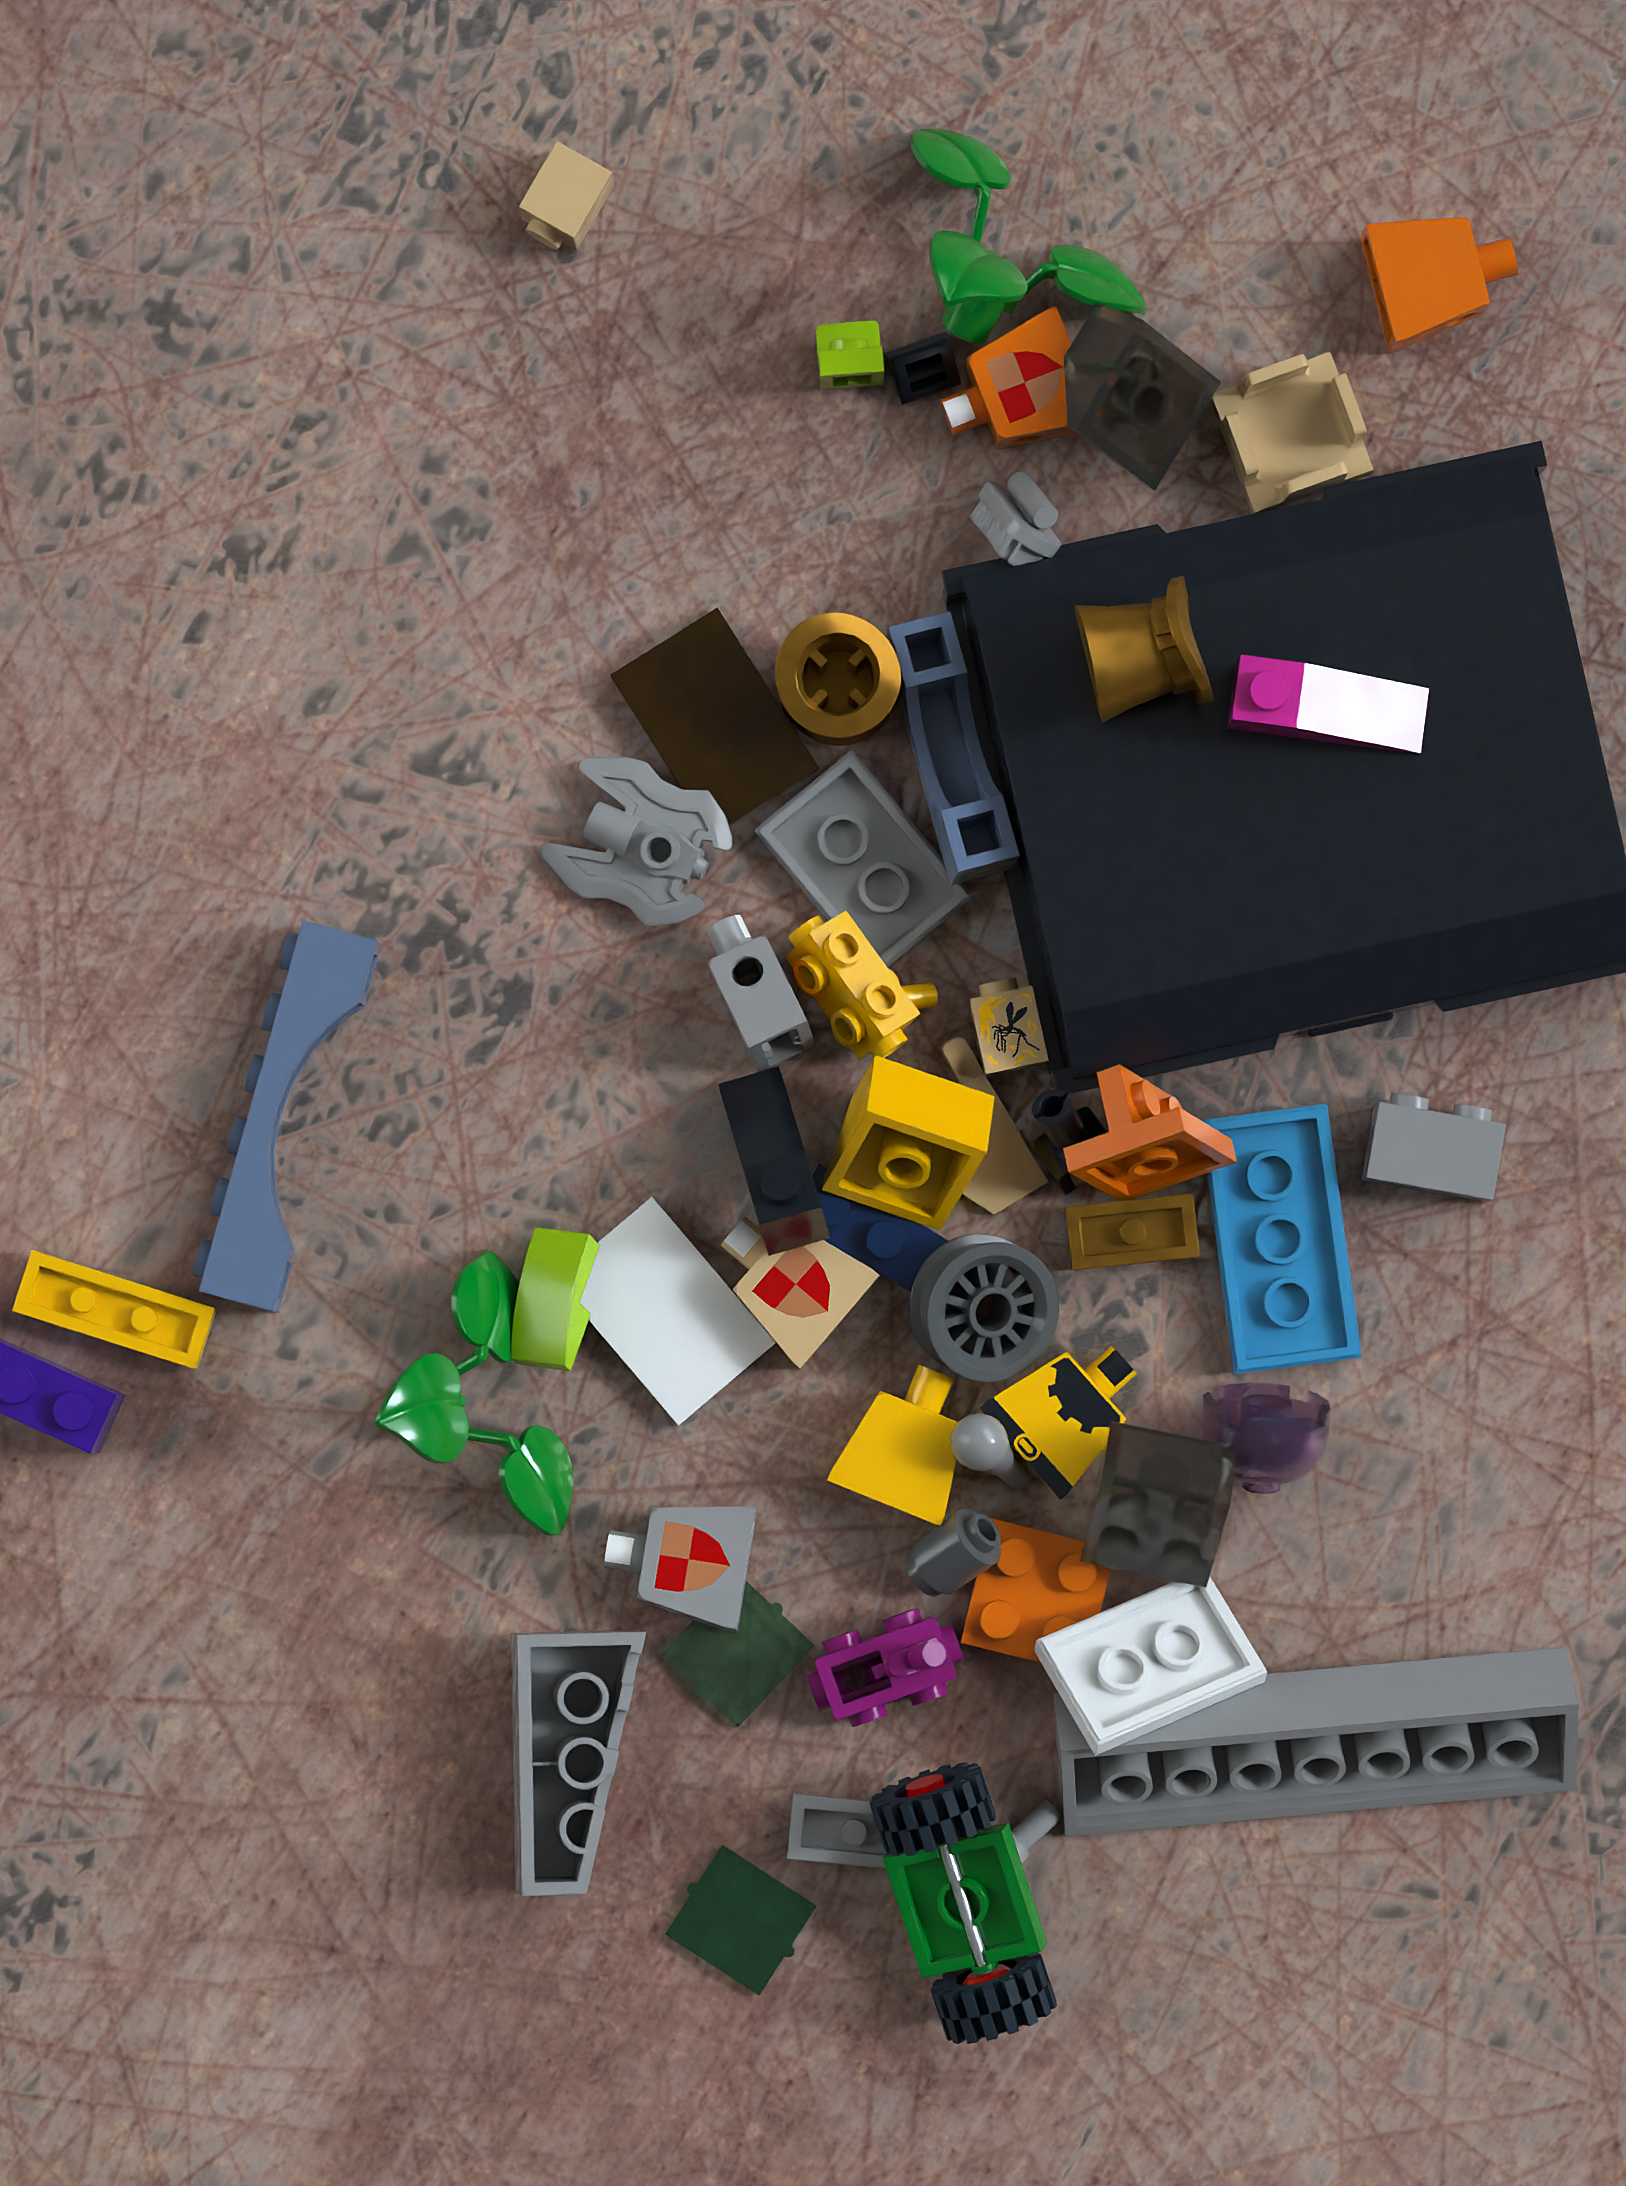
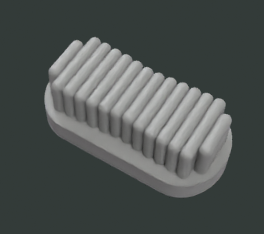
M1026 472L1013 474L1008 480V489L994 482L987 481L978 494L981 500L970 515V518L988 538V541H990L999 557L1008 561V564L1012 566L1040 561L1044 556L1052 558L1062 545L1050 529L1058 519V512L1030 475Z

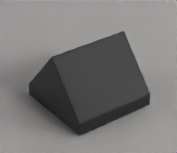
M947 331L883 353L902 405L962 384Z

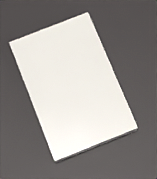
M653 1197L649 1198L598 1242L600 1247L580 1303L591 1313L589 1321L678 1426L776 1343Z
M1205 1568L1036 1640L1034 1648L1037 1657L1095 1756L1265 1682L1267 1676L1266 1668Z

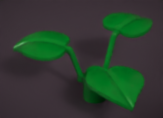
M943 129L913 130L910 146L921 166L932 176L947 184L964 189L973 188L977 196V206L970 236L954 231H939L934 234L929 243L932 273L943 304L947 307L942 316V323L952 334L971 343L981 344L986 342L1001 312L1012 314L1019 301L1044 279H1054L1055 285L1062 293L1085 304L1145 315L1147 311L1146 304L1129 277L1116 264L1093 250L1073 245L1054 246L1048 255L1051 263L1040 265L1026 279L1013 263L997 256L993 251L986 250L980 243L991 198L989 188L1004 190L1008 187L1011 178L1007 166L992 149L967 135Z
M487 1249L481 1250L479 1255L468 1262L459 1272L451 1296V1312L457 1330L467 1343L476 1346L474 1352L456 1365L450 1359L438 1353L424 1354L416 1358L401 1373L391 1387L379 1409L374 1424L395 1435L419 1456L433 1463L442 1464L456 1459L462 1452L467 1440L497 1444L505 1447L510 1453L501 1461L499 1478L507 1500L517 1514L537 1531L548 1536L560 1535L568 1519L573 1494L572 1463L569 1453L560 1438L552 1430L540 1425L524 1429L519 1441L511 1434L469 1428L468 1418L463 1407L466 1404V1398L460 1395L461 1375L483 1363L488 1353L500 1363L513 1361L511 1359V1342L519 1283L509 1267L495 1253Z

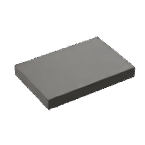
M852 750L754 830L755 835L827 921L845 910L848 912L887 968L973 899V895L963 883L950 885L944 860Z

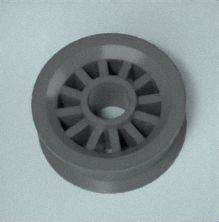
M976 1233L963 1235L937 1248L919 1269L909 1298L911 1327L922 1349L939 1364L952 1369L963 1377L981 1382L1009 1379L1031 1367L1049 1346L1055 1333L1059 1316V1298L1056 1284L1044 1263L1030 1251L1014 1245L1001 1237L990 1234ZM967 1272L969 1279H966L963 1274ZM955 1285L957 1288L954 1290L953 1293H950L952 1287ZM991 1294V1310L987 1316L977 1321L976 1308L983 1297ZM946 1303L951 1304V1309L945 1310ZM1022 1305V1311H1017V1306ZM1015 1322H1018L1017 1325H1016V1327H1015L1014 1330H1013V1329H1012V1326L1014 1325ZM999 1336H1002L1004 1339V1341L1001 1343Z

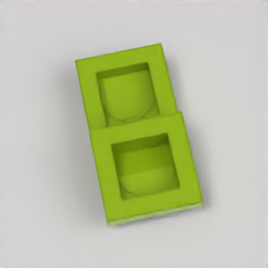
M543 1228L534 1229L521 1273L514 1311L511 1359L516 1364L571 1371L591 1315L580 1303L600 1247L590 1234Z

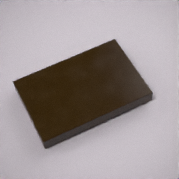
M718 607L610 675L682 790H709L725 814L729 827L819 771L817 763Z

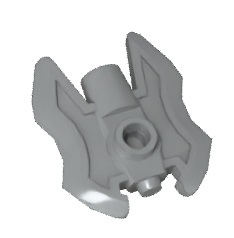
M589 757L581 761L579 765L580 771L626 809L623 810L599 801L587 820L583 838L605 849L606 853L545 843L541 848L543 859L565 885L582 898H608L628 907L646 927L679 923L698 914L705 906L704 901L694 893L686 895L682 892L685 884L689 885L693 878L702 880L707 871L709 862L703 858L705 851L702 846L704 841L712 842L713 848L728 851L732 847V835L727 818L709 790H682L661 780L646 761L629 757Z

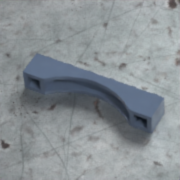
M302 920L299 934L289 931L279 963L280 969L288 970L282 995L271 994L262 1023V1030L271 1032L265 1056L254 1055L245 1083V1091L254 1093L248 1117L237 1116L228 1143L227 1152L237 1155L230 1180L220 1177L212 1199L210 1214L219 1217L213 1241L202 1240L194 1264L193 1276L202 1278L199 1288L200 1292L279 1313L296 1254L295 1247L283 1221L276 1190L275 1149L281 1115L296 1078L314 1050L339 1024L365 1006L382 946L377 940Z

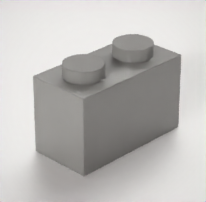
M1391 1093L1390 1103L1378 1102L1373 1105L1361 1180L1481 1202H1489L1494 1199L1506 1124L1492 1122V1110L1454 1104L1453 1114L1427 1110L1429 1099L1400 1093Z

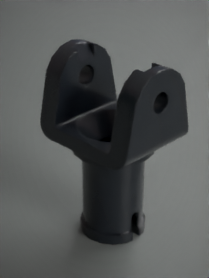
M1050 1089L1041 1093L1032 1105V1114L1045 1132L1034 1141L1033 1149L1060 1190L1065 1195H1068L1076 1189V1186L1070 1177L1071 1173L1068 1172L1063 1148L1108 1133V1130L1089 1107H1082L1076 1111L1071 1098L1068 1097L1064 1090Z

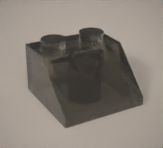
M1098 302L1064 356L1068 427L1147 488L1155 491L1215 394L1221 381L1143 319Z

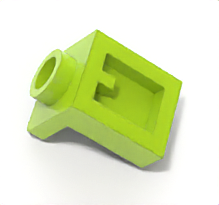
M876 321L822 324L817 326L816 343L820 390L884 384L882 346H880L879 324Z

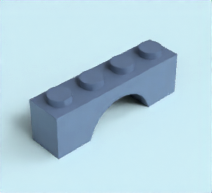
M951 612L888 627L885 637L893 646L901 669V685L897 698L950 885L1012 870L1020 854L1003 795L992 780L978 739L969 697L968 672Z

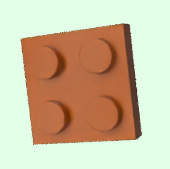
M990 1518L1000 1533L1001 1556L997 1563L975 1578L960 1643L1041 1663L1034 1651L1036 1640L1100 1613L1116 1549Z

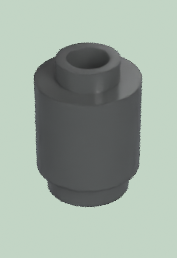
M968 1508L958 1510L944 1520L941 1526L937 1525L914 1542L912 1552L906 1557V1569L911 1580L919 1590L928 1596L937 1597L940 1594H953L999 1561L1001 1556L999 1530L995 1523L985 1514L977 1513Z

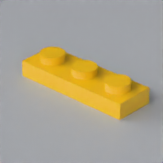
M31 1250L12 1309L14 1312L193 1369H198L217 1310L215 1307L35 1250Z

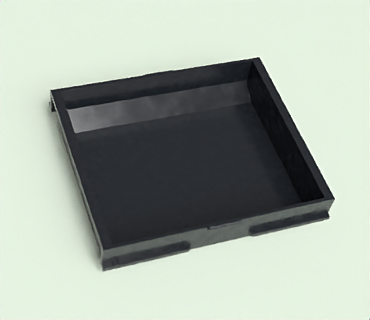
M1542 441L1326 487L1321 500L1166 533L1158 524L1063 544L1052 558L1044 556L1042 560L1012 566L1008 564V561L999 558L941 571L944 583L943 598L946 612H951L968 672L969 697L978 739L992 780L1003 795L1020 854L1012 870L1004 871L1028 983L1029 986H1033L1049 1060L1047 1062V1069L1052 1088L1064 1090L1067 1094L1100 1088L1097 1072L1119 1064L1141 1078L1274 1050L1278 1038L1305 1032L1309 1036L1315 1037L1389 1021L1393 1018L1394 1013L1435 1004L1442 1012H1448L1626 973V854L1540 480V474L1547 467ZM1184 576L1189 598L1190 625L1206 668L1214 697L1213 702L1198 704L1186 692L1179 694L1169 692L1134 706L1101 723L1074 605L1119 606L1152 603L1154 598L1166 596L1167 587L1172 578ZM1240 654L1307 663L1428 688L1421 753L1414 754L1228 729L1227 721L1235 663Z

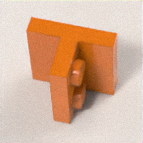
M1120 1064L1097 1072L1109 1132L1063 1148L1069 1173L1119 1201L1132 1200L1237 1163L1231 1138L1186 1112L1174 1096L1169 1095Z

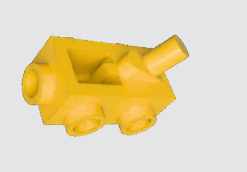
M846 910L826 923L823 922L819 915L815 916L788 936V939L795 948L785 959L793 968L797 987L802 993L816 1000L830 1020L835 1040L841 1046L851 1049L859 1061L870 1054L873 1057L877 1055L886 1058L908 1041L903 1030L921 1014L918 1009L934 1008L937 1005L938 993L932 982L900 986L896 974L887 968Z

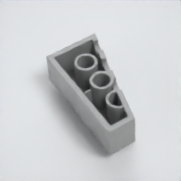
M604 1630L511 1633L516 1891L521 1896L587 1894L605 1816L606 1801L612 1776L615 1773L619 1755L618 1748L626 1713L629 1711L634 1689V1678L639 1656L642 1654L646 1631Z

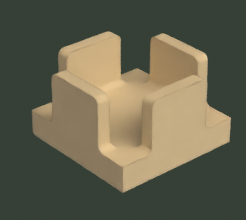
M1331 352L1306 360L1304 354L1291 357L1244 375L1241 383L1210 395V402L1251 514L1266 512L1325 491L1326 487L1359 479L1372 474L1374 470L1363 441L1367 434V429L1346 373L1338 374Z

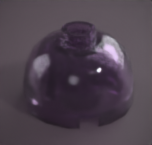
M1238 1383L1220 1386L1219 1399L1214 1400L1209 1392L1203 1395L1202 1428L1204 1447L1211 1462L1230 1478L1242 1481V1488L1244 1490L1258 1494L1276 1493L1280 1491L1281 1484L1297 1481L1314 1469L1325 1453L1329 1436L1331 1411L1330 1402L1327 1399L1311 1391H1308L1307 1402L1289 1398L1290 1386L1281 1384Z

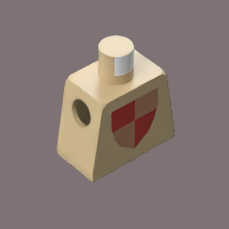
M746 1216L720 1245L748 1269V1272L736 1284L733 1291L790 1360L800 1369L880 1276L873 1269L824 1240L768 1256L761 1229Z

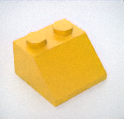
M875 1055L852 1095L823 1179L822 1190L941 1231L987 1153L995 1096Z

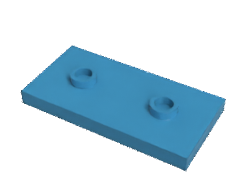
M1327 1104L1201 1120L1232 1139L1237 1163L1206 1173L1233 1374L1362 1358Z

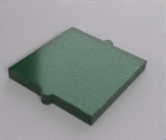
M746 1580L738 1633L727 1632L693 1620L661 1655L695 1686L693 1693L696 1697L705 1696L739 1727L815 1645L781 1614L783 1607L780 1603L771 1604Z
M722 1844L698 1883L692 1882L688 1885L689 1897L665 1935L754 1993L760 1995L784 1956H793L795 1949L792 1944L817 1905Z

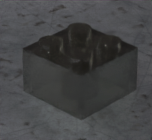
M1111 1421L1089 1503L1080 1562L1099 1565L1112 1570H1123L1166 1579L1174 1583H1185L1206 1588L1231 1503L1238 1447Z

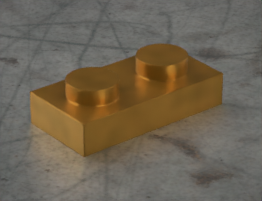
M1193 1193L1065 1207L1071 1271L1200 1257Z

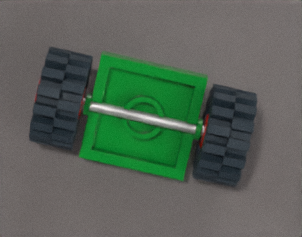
M959 1763L952 1768L950 1764L940 1766L937 1771L930 1772L928 1769L919 1772L917 1777H905L898 1780V1785H888L881 1789L882 1793H876L872 1796L869 1804L886 1852L883 1861L921 1978L943 1974V1979L935 1980L933 1987L930 1989L946 2039L948 2041L952 2040L956 2044L967 2041V2044L977 2043L984 2037L989 2041L997 2039L998 2035L1004 2032H1008L1009 2035L1018 2032V2027L1022 2025L1031 2026L1038 2022L1037 2018L1047 2017L1052 2013L1051 2009L1057 2006L1041 1953L1039 1954L1046 1946L1047 1940L1009 1823L990 1826V1822L996 1819V1813L981 1767L975 1763L970 1765Z

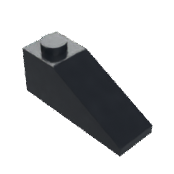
M779 1066L718 1084L768 1256L830 1238L822 1205Z

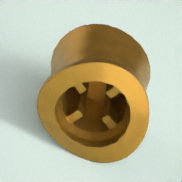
M1184 576L1172 578L1168 584L1166 596L1154 598L1152 603L1119 606L1074 605L1101 723L1134 706L1169 692L1174 694L1186 692L1198 704L1213 702L1214 697L1206 668L1190 625L1189 598Z
M833 612L812 616L791 630L779 649L775 666V678L782 705L787 716L797 729L809 738L823 744L843 746L866 740L882 728L890 717L900 691L901 669L893 646L881 631L859 617Z

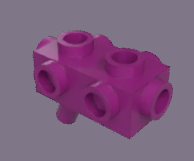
M915 1608L882 1620L886 1630L885 1633L862 1640L858 1629L823 1641L822 1644L826 1654L814 1657L818 1671L806 1675L818 1711L831 1707L835 1721L848 1717L851 1726L856 1727L888 1715L885 1703L909 1695L912 1706L949 1693L945 1682L957 1678L953 1664L964 1660L952 1624L939 1627L935 1615L922 1619L919 1608ZM858 1665L865 1669L867 1682L862 1688L850 1689L843 1683V1672L849 1666Z

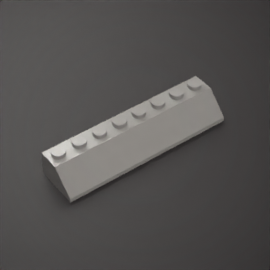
M1566 1647L1464 1655L1416 1661L1406 1660L1349 1667L1339 1666L1294 1672H1274L1267 1674L1265 1682L1096 1756L1060 1694L1053 1693L1065 1837L1576 1790L1579 1703Z

